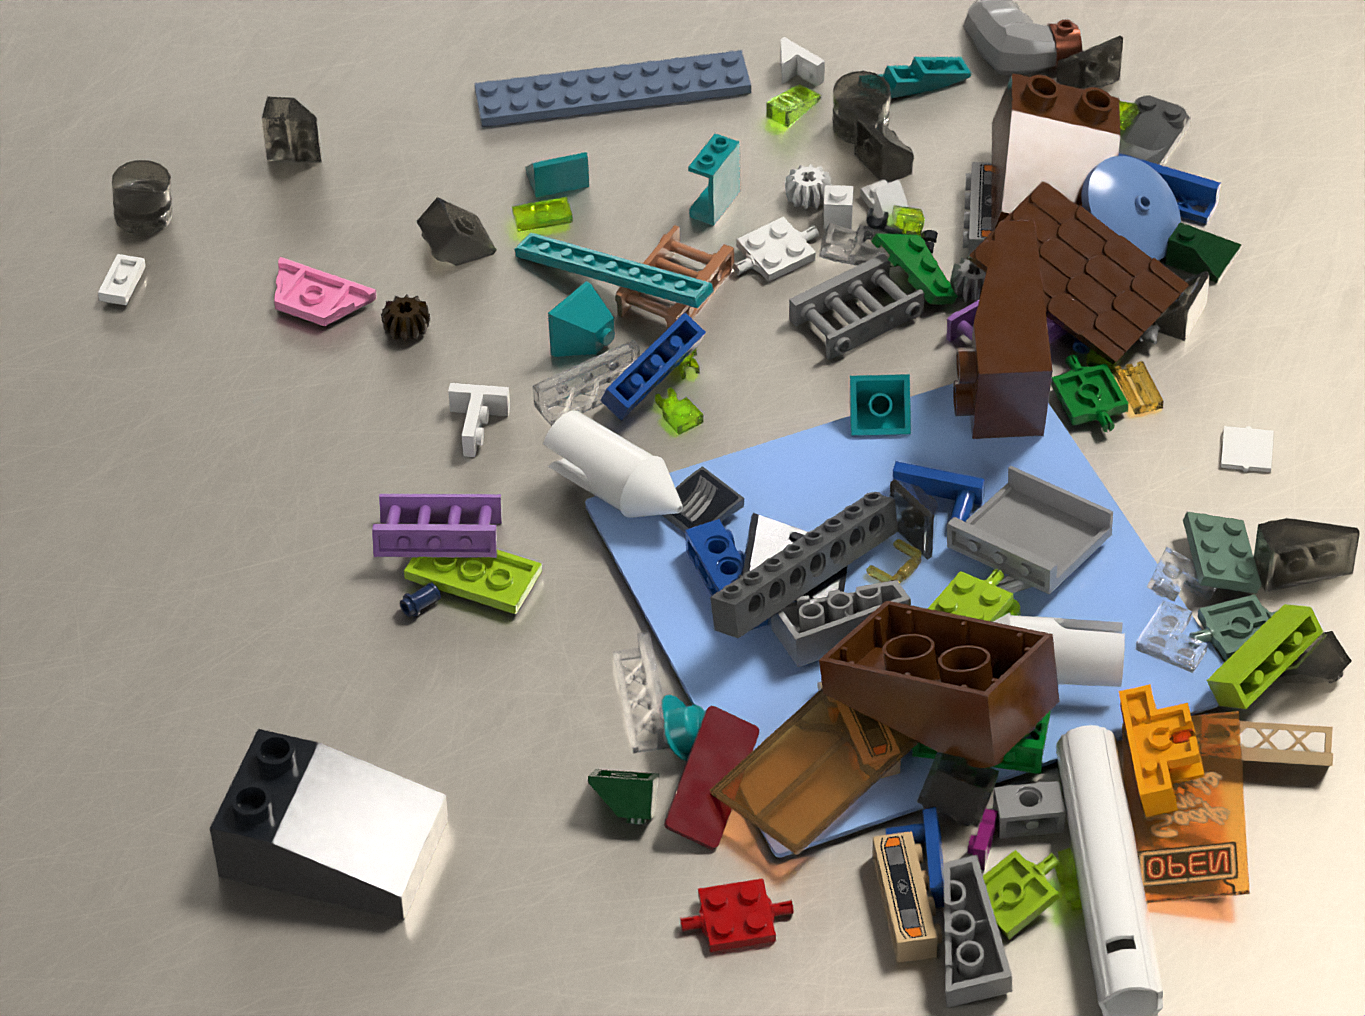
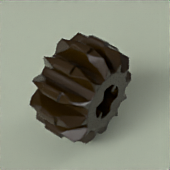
M408 294L403 298L395 295L394 301H386L385 308L382 309L381 321L383 322L385 333L391 334L393 340L401 337L404 342L407 338L417 340L418 334L425 335L427 327L430 326L431 322L426 302L421 301L419 296L409 298Z

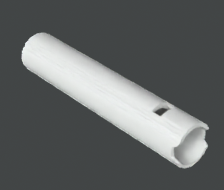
M1095 725L1080 726L1061 735V738L1056 743V755L1098 1004L1102 1009L1103 1016H1157L1163 1009V989L1117 739L1113 732L1105 727Z

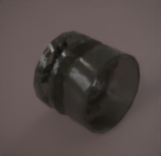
M853 71L840 77L835 82L833 88V131L840 139L856 145H867L881 140L887 134L890 126V85L883 77L868 71Z
M135 160L118 167L112 175L114 219L117 225L124 231L135 235H148L161 231L171 222L173 214L171 176L164 166L150 160Z

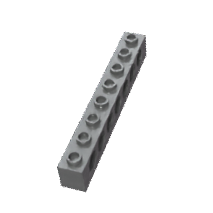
M879 492L865 494L864 497L845 507L843 511L827 519L812 531L807 532L794 543L787 545L774 556L767 558L762 564L746 572L736 581L724 586L722 590L710 597L714 630L740 638L897 533L895 499L883 496Z

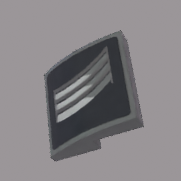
M702 466L676 487L683 505L682 511L662 516L685 533L686 529L720 519L722 523L723 520L744 507V497Z

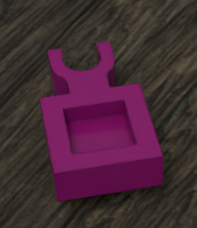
M990 809L984 810L977 835L971 834L967 854L977 855L980 869L985 871L992 847V838L997 826L996 818L998 811Z

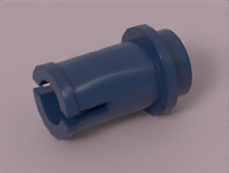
M428 583L425 587L411 595L408 593L403 595V599L400 600L399 604L406 616H418L420 610L440 600L441 595L435 584Z

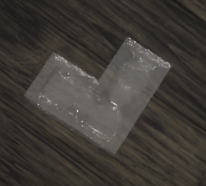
M1166 547L1149 580L1147 588L1153 590L1157 595L1166 597L1174 602L1183 586L1194 595L1201 596L1210 601L1216 587L1199 585L1193 560Z
M1163 600L1136 641L1135 650L1194 673L1207 652L1208 644L1182 634L1191 620L1192 611Z

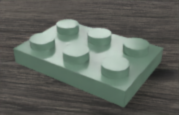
M1187 511L1183 518V524L1199 585L1257 594L1261 587V581L1244 520Z

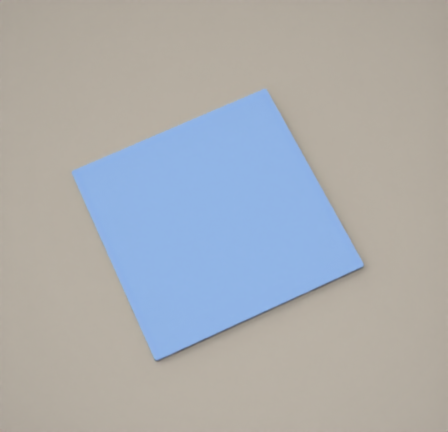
M952 383L910 397L911 434L851 435L850 416L669 473L676 488L688 476L703 466L744 497V507L722 521L725 530L730 529L737 551L741 550L744 555L753 513L809 532L823 524L827 519L843 511L845 507L864 497L867 493L879 492L883 496L895 499L898 532L848 565L844 592H856V588L859 586L897 580L911 598L912 606L928 609L960 571L978 579L986 580L994 568L947 547V523L950 520L955 500L893 488L895 461L985 479V496L982 506L1008 483V468L1013 466L1113 511L1112 535L1053 592L1047 594L1034 587L1013 593L1014 603L1004 615L1010 613V615L1123 622L1122 633L1125 634L1121 687L1058 685L1060 702L1051 709L1042 767L1058 762L1056 743L1061 738V735L1066 734L1071 729L1095 725L1105 727L1113 732L1117 741L1128 738L1119 691L1150 684L1157 709L1188 703L1191 716L1219 706L1206 680L1224 664L1223 660L1210 641L1195 646L1192 645L1189 634L1201 631L1202 629L1049 403L1044 436L972 439L970 416H955ZM597 496L588 498L585 506L692 705L701 706L704 711L710 706H715L756 725L760 733L752 752V757L819 696L817 683L821 682L819 660L797 667L773 632L771 617L768 618V625L751 630L740 638L715 631L711 595L686 552L685 533L662 515L628 518L620 510ZM973 504L970 517L982 506ZM822 702L801 720L809 726L837 727V724L831 723L828 708L824 707ZM793 727L755 761L744 774L739 791L751 814L756 818L835 746L840 741L839 738L830 734L804 733L797 727ZM894 730L893 737L898 748L905 747L913 740ZM1028 736L1025 738L1035 740L1032 736ZM842 747L769 814L762 823L796 847L799 846L865 784L859 772H853L851 768L848 747ZM911 749L901 759L900 774L879 779L805 849L1027 772L994 767L976 768L965 763L912 756ZM761 830L776 857L780 858L793 854L792 851Z

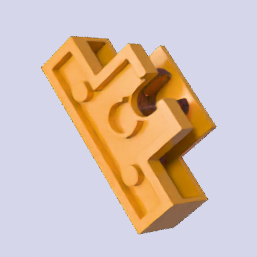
M1150 684L1119 691L1121 715L1128 736L1141 808L1145 812L1146 817L1178 811L1173 784L1205 777L1188 703L1157 709Z

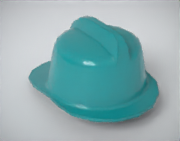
M665 695L662 699L665 737L673 753L681 760L687 761L705 711L701 706L696 704L686 706L679 698L673 695Z

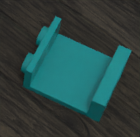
M716 133L688 166L689 172L708 178V186L689 208V217L715 226L740 193V142Z

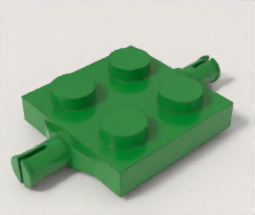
M1072 355V358L1068 356L1065 359V363L1070 371L1052 377L1051 387L1072 425L1097 420L1104 432L1112 431L1115 424L1109 416L1128 412L1129 403L1107 364L1082 367L1075 355Z

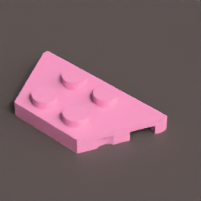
M282 257L278 260L277 290L274 297L276 310L327 326L375 301L377 298L376 290Z

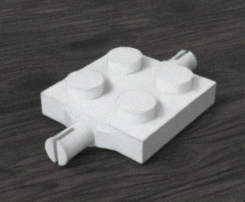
M784 216L737 239L736 247L744 254L745 259L733 264V270L737 275H740L749 269H754L769 283L815 260L816 252L807 241L819 236L818 229L812 226L799 232L794 229Z

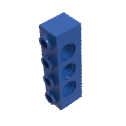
M684 313L606 388L600 401L622 421L699 346L706 331Z
M720 519L685 530L686 552L711 596L722 590L724 586L737 580L738 575L742 573L744 553L741 550L737 551L730 529L725 530ZM768 619L752 630L768 625Z

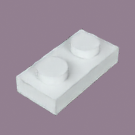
M117 254L98 291L99 301L127 305L146 267L144 258Z

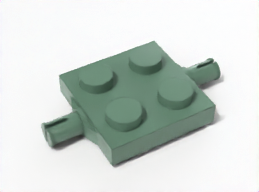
M1255 594L1199 608L1197 618L1205 630L1191 632L1189 634L1190 642L1195 646L1210 641L1216 647L1224 662H1226L1277 611H1268L1261 605Z

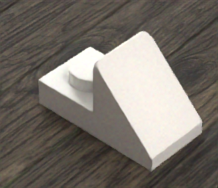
M783 37L781 39L782 84H785L796 75L815 86L823 83L825 60Z
M884 179L860 188V197L869 208L874 209L873 213L877 218H882L884 212L889 213L887 225L897 227L912 221V214L899 180L888 183Z

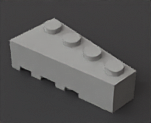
M897 580L859 586L856 588V592L851 593L840 592V590L828 592V597L811 600L809 595L801 596L796 602L789 604L771 616L772 630L797 667H801L823 657L886 600L911 605V598Z
M977 855L944 862L946 1008L1012 992V973Z

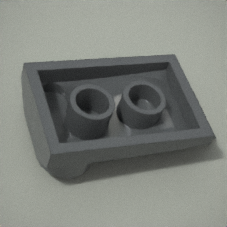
M1150 95L1139 97L1134 102L1133 112L1120 129L1119 153L1163 166L1190 127L1191 118L1187 115L1186 110L1177 104Z

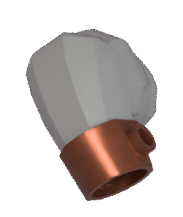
M976 0L969 6L963 26L966 32L973 38L979 54L998 74L1012 75L1014 73L1021 75L1036 73L1052 67L1057 69L1072 65L1082 60L1083 47L1080 30L1077 24L1070 20L1063 19L1058 23L1047 24V26L1035 24L1028 15L1021 11L1018 4L1012 0Z

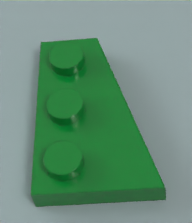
M875 234L871 240L872 244L877 249L882 246L889 253L890 257L888 260L894 267L900 266L909 274L908 281L917 291L921 289L924 292V298L929 304L952 305L958 296L920 235Z

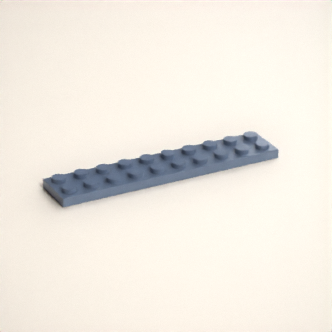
M742 50L474 83L482 127L751 93V82Z

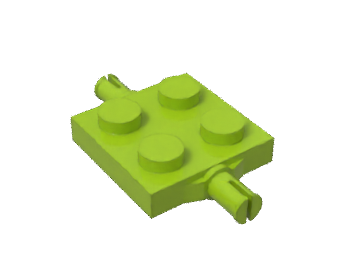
M994 569L986 580L978 579L960 571L928 609L993 622L1002 617L1014 603V594L997 587L1005 577L1001 570Z
M1015 849L983 875L998 929L1008 939L1012 938L1060 899L1058 891L1047 881L1045 876L1060 864L1054 854L1050 853L1036 865L1026 860Z

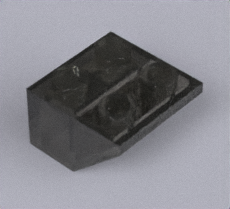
M1121 35L1058 60L1057 82L1062 85L1085 90L1090 87L1101 89L1119 81L1123 37Z
M267 96L261 118L267 160L322 163L317 117L295 98Z

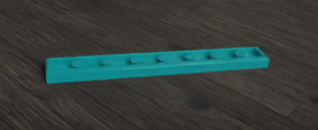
M530 233L514 249L516 257L694 308H698L714 292L713 285L710 282L535 233Z

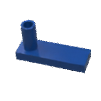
M895 461L893 468V488L955 500L950 520L956 517L965 522L970 517L973 504L982 506L985 496V479Z
M936 808L923 809L924 823L886 828V835L912 831L915 844L926 843L931 895L934 898L935 908L945 907L944 861L940 824Z

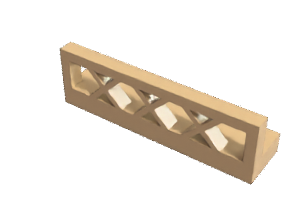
M1202 719L1201 736L1207 738L1209 726H1222L1231 737L1221 746L1208 745V740L1204 739L1202 741L1201 739V758H1217L1215 755H1211L1213 754L1212 752L1216 753V750H1229L1231 748L1230 751L1234 757L1223 750L1227 757L1221 753V755L1217 754L1218 759L1333 766V753H1331L1333 727ZM1228 727H1240V729L1233 734ZM1246 728H1254L1263 738L1253 748L1245 747L1237 738ZM1261 729H1272L1273 731L1266 736ZM1279 730H1287L1296 740L1286 750L1278 749L1269 740ZM1293 731H1304L1305 733L1298 738ZM1312 732L1325 733L1324 752L1310 751L1302 740ZM1234 740L1240 747L1227 745ZM1265 742H1267L1272 749H1265L1260 747ZM1299 744L1305 751L1292 749Z

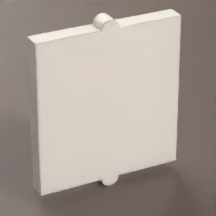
M1224 426L1221 468L1243 470V472L1260 471L1271 473L1274 431L1252 429L1250 426L1246 428Z

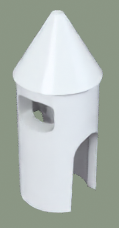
M569 411L563 414L548 431L543 445L563 457L559 461L552 462L548 467L617 508L625 517L635 518L676 514L682 511L683 505L667 466L661 457L651 455L579 411Z
M1010 613L993 621L1053 634L1058 685L1121 687L1125 649V634L1122 633L1123 622L1010 615Z

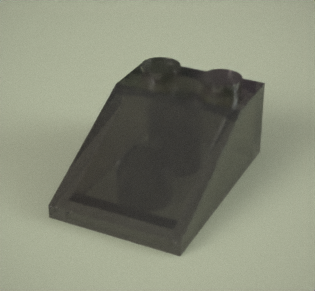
M1292 518L1258 524L1254 560L1264 591L1270 592L1353 574L1360 531L1356 527Z

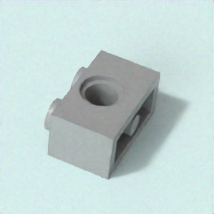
M1059 781L994 787L993 810L998 811L996 821L999 838L1064 832L1066 811Z

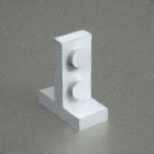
M450 383L448 390L450 412L467 413L462 432L463 456L475 457L478 445H483L484 428L482 426L483 424H488L489 415L509 416V387Z

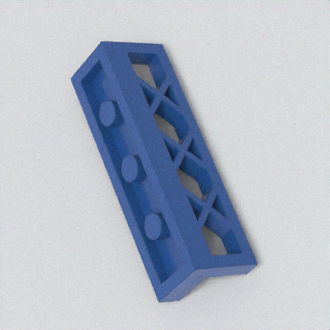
M1138 159L1152 167L1166 181L1175 199L1179 200L1177 204L1180 217L1204 224L1209 222L1219 203L1221 182ZM1201 206L1207 209L1205 213L1193 210L1191 207Z

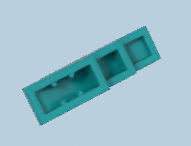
M914 57L911 65H887L884 74H859L856 83L866 100L915 95L943 88L970 78L972 73L962 57Z

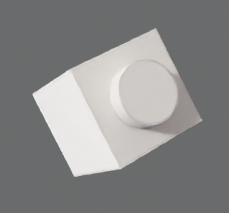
M825 185L824 229L852 230L853 186Z

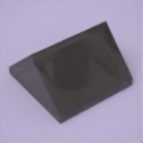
M1207 271L1184 280L1189 286L1152 324L1153 326L1158 325L1160 328L1157 331L1158 333L1183 341L1186 340L1207 303L1210 276Z

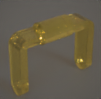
M896 539L893 542L894 547L912 558L894 576L885 573L873 565L867 567V573L880 582L897 580L900 584L921 563L920 550L900 539Z

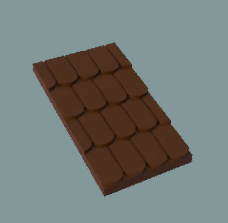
M1044 181L1039 183L1003 220L1035 219L1046 317L1112 365L1121 358L1189 286V284L1158 260L1149 257L1124 236L1115 233L1081 205H1076L1056 188ZM998 226L966 257V259L985 273Z

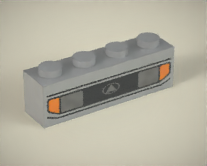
M972 162V173H966L965 190H971V192H965V209H970V212H964V229H969V231H963V248H969L968 255L991 233L992 163Z

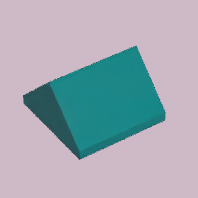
M587 152L534 162L525 167L536 198L590 187Z
M910 374L850 376L849 408L851 435L911 434Z

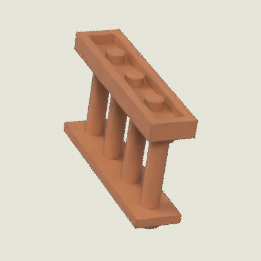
M674 225L668 234L662 236L657 247L642 264L710 282L713 285L714 292L698 308L677 302L673 306L667 307L641 297L642 292L619 287L615 295L617 315L623 317L633 305L665 318L667 329L684 313L694 319L733 271L734 247L724 244L717 253L711 255L680 243V227ZM677 253L703 263L706 266L703 270L696 272L669 260Z

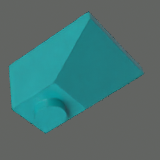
M587 281L548 312L550 353L554 357L597 354L605 346L610 345L615 338L614 317L594 287Z

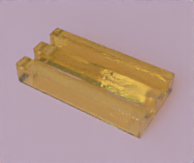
M1143 361L1137 362L1135 367H1133L1132 363L1126 364V369H1122L1121 366L1115 367L1114 374L1135 414L1163 408L1164 401ZM1128 376H1130L1133 384L1135 385L1136 391L1138 395L1141 397L1144 405L1140 404L1137 396L1135 395L1127 379Z

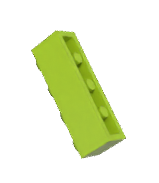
M1284 604L1206 680L1219 706L1247 709L1323 633L1311 606Z

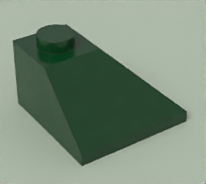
M1180 222L1168 238L1165 264L1218 283L1241 250L1242 244Z
M595 769L588 776L589 785L618 817L626 818V823L646 824V819L651 820L653 818L660 773Z

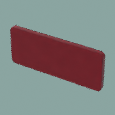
M710 706L706 709L664 821V826L667 830L708 849L713 850L718 847L732 809L711 793L751 758L760 733L756 725L715 706ZM746 770L721 792L733 802H735Z

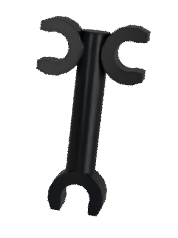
M870 208L868 210L866 218L868 226L862 231L861 244H865L866 239L873 238L876 233L920 235L929 251L933 253L938 232L925 230L922 233L889 226L887 225L888 212H884L882 218H876L873 216L874 209Z

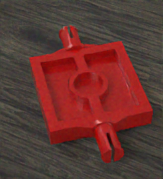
M760 878L698 888L699 915L680 917V926L682 932L701 928L707 937L710 952L776 942L774 917L794 914L792 900L772 903L767 895L764 879Z

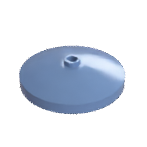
M1114 156L1095 166L1088 173L1082 188L1083 208L1115 233L1124 236L1152 259L1155 258L1160 261L1166 257L1168 238L1181 222V217L1173 192L1166 181L1152 167L1132 157Z

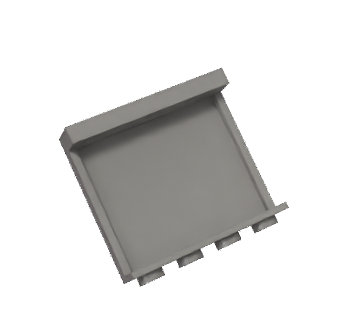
M1010 466L1008 468V483L965 522L953 517L947 523V547L1050 594L1112 535L1113 511Z

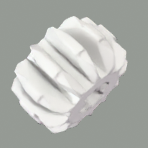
M812 164L809 167L799 165L798 170L791 169L789 176L785 180L788 201L794 202L795 207L802 205L805 209L811 206L818 209L819 204H824L825 185H832L829 172L823 171L822 166L814 168Z

